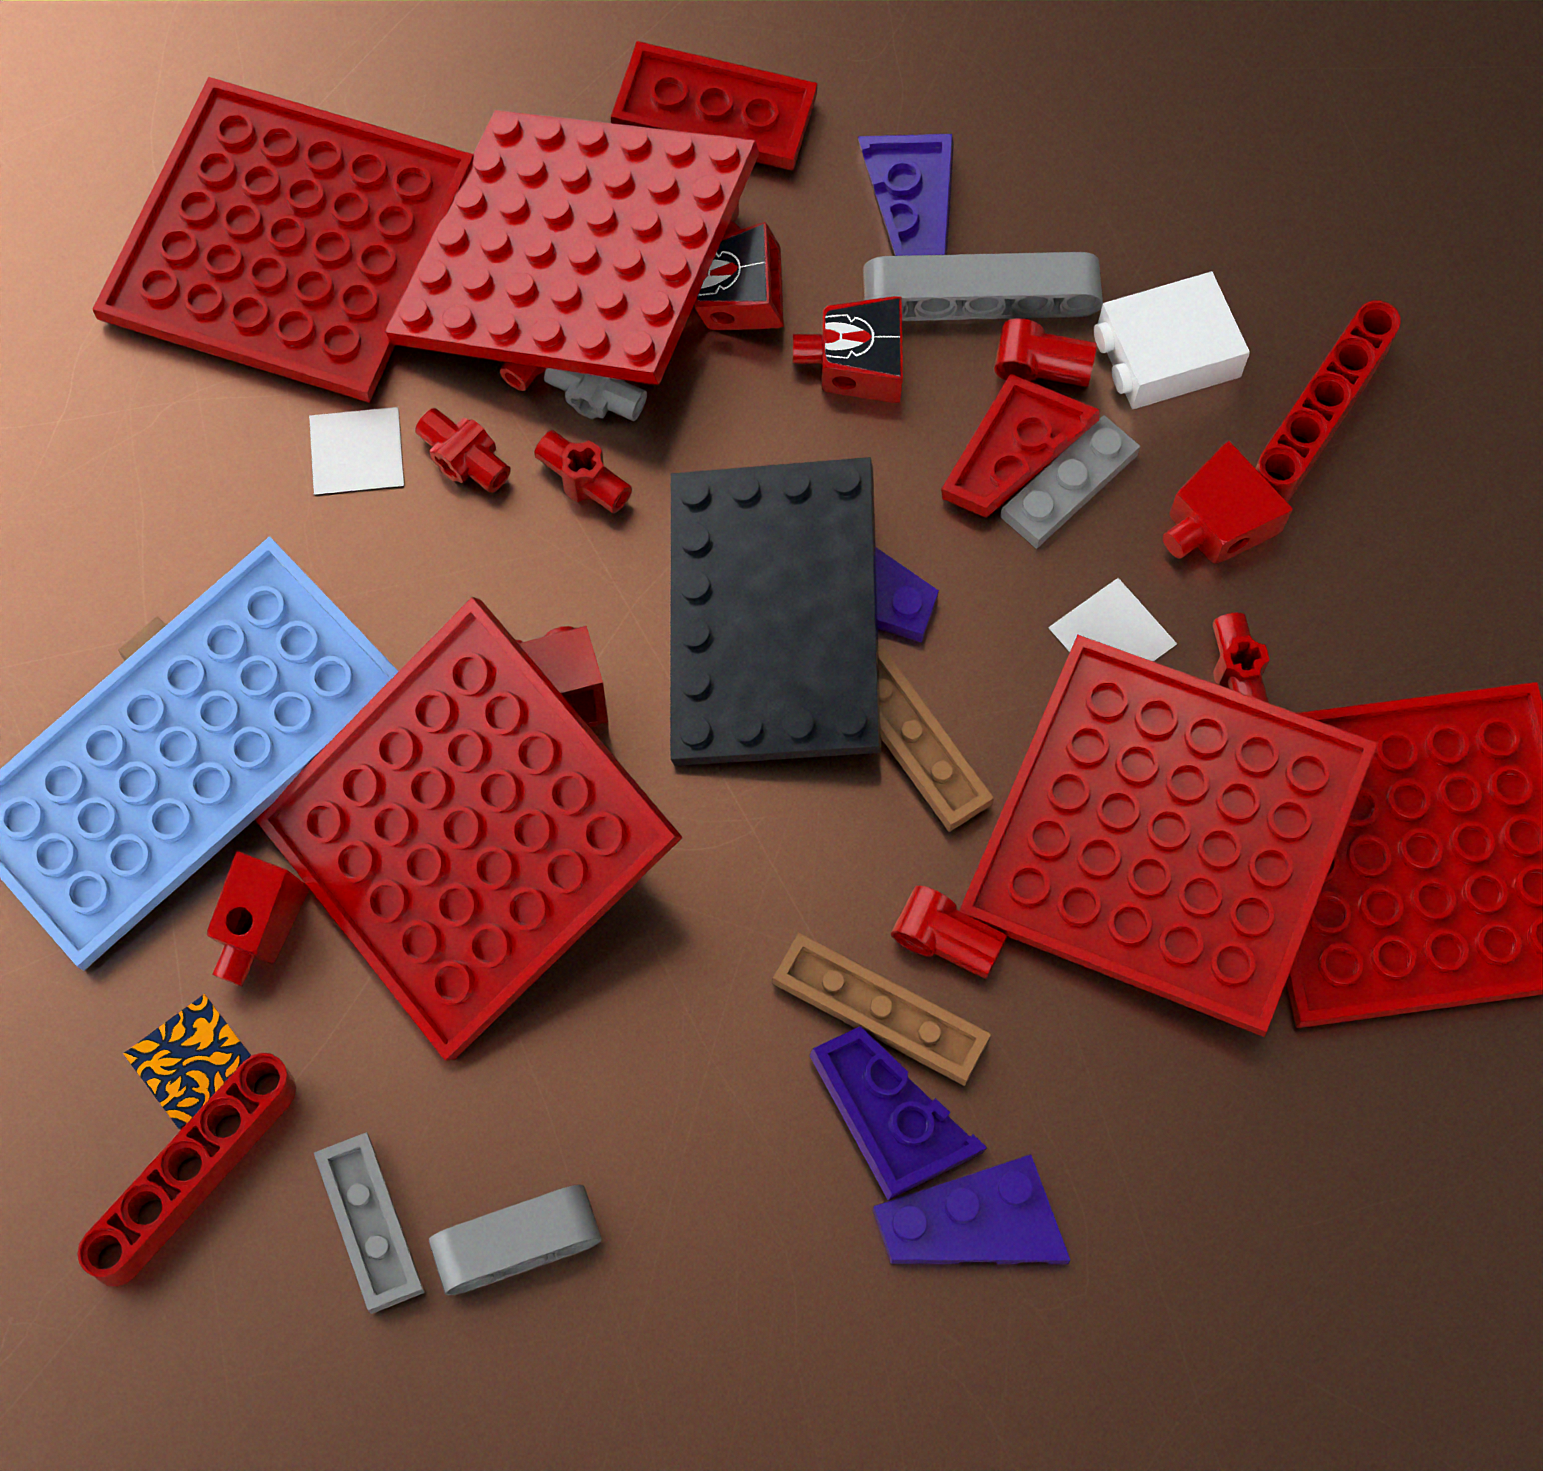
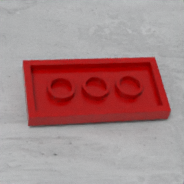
M637 41L610 120L612 124L755 140L759 151L756 162L793 171L817 97L818 83Z

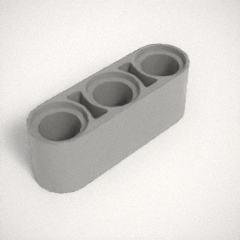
M574 1185L447 1228L431 1236L428 1241L445 1295H456L579 1253L601 1242L602 1238L585 1186Z

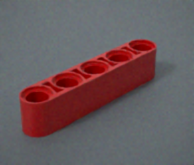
M1372 300L1359 308L1261 453L1256 470L1286 502L1293 497L1386 357L1401 324L1397 309L1390 303ZM1368 330H1373V331L1377 332L1378 334H1373V333L1369 332ZM1343 365L1352 366L1355 370L1347 369ZM1318 400L1329 402L1332 406H1325ZM1293 436L1303 437L1309 443L1299 442ZM1268 472L1280 474L1285 480L1274 479Z
M258 1053L246 1059L90 1228L79 1243L77 1252L79 1264L85 1272L107 1286L117 1287L127 1284L143 1269L292 1103L296 1092L295 1081L280 1058L270 1053ZM275 1073L280 1076L279 1083L272 1092L264 1095L254 1093L255 1084L263 1075ZM230 1115H239L241 1117L240 1126L234 1134L225 1138L216 1136L217 1125L223 1118ZM192 1157L201 1158V1169L194 1178L187 1181L178 1180V1168L182 1162ZM152 1200H161L162 1210L159 1217L150 1224H139L138 1215L142 1206ZM114 1243L121 1244L122 1253L119 1261L111 1268L100 1269L98 1260L102 1250Z

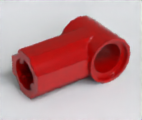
M1020 318L1011 319L1002 326L994 371L1004 381L1007 380L1010 374H1013L1030 382L1035 381L1036 378L1088 387L1097 343L1047 334L1045 329L1035 321Z
M926 886L914 887L891 931L892 938L906 949L926 957H932L936 954L984 979L987 978L1007 938V934L958 911L957 905L950 898Z

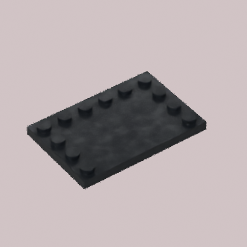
M871 457L671 473L670 759L674 766L881 753L874 479Z

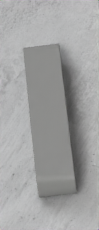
M1088 252L882 256L869 260L863 267L864 300L902 296V321L1083 317L1095 314L1101 310L1103 305L1099 258Z

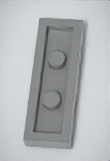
M1103 415L1095 425L1070 445L1002 507L1000 517L1037 549L1135 459L1141 446Z
M365 1132L314 1152L370 1314L425 1293L368 1133Z

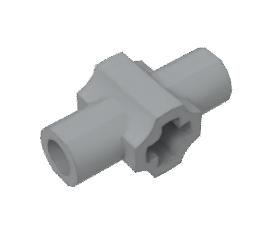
M546 368L544 375L546 383L566 391V402L575 408L577 413L592 420L597 417L604 418L609 410L635 421L641 413L647 398L645 390L622 379Z

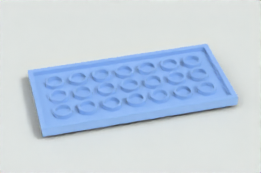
M269 536L0 769V879L73 963L84 971L272 805L308 763L399 671Z

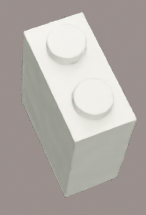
M1212 271L1105 302L1102 305L1098 324L1094 326V337L1101 353L1107 352L1113 365L1112 378L1114 385L1120 394H1126L1132 410L1240 378L1250 354Z

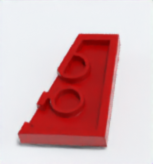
M1010 374L942 486V499L987 518L1099 421L1100 410Z

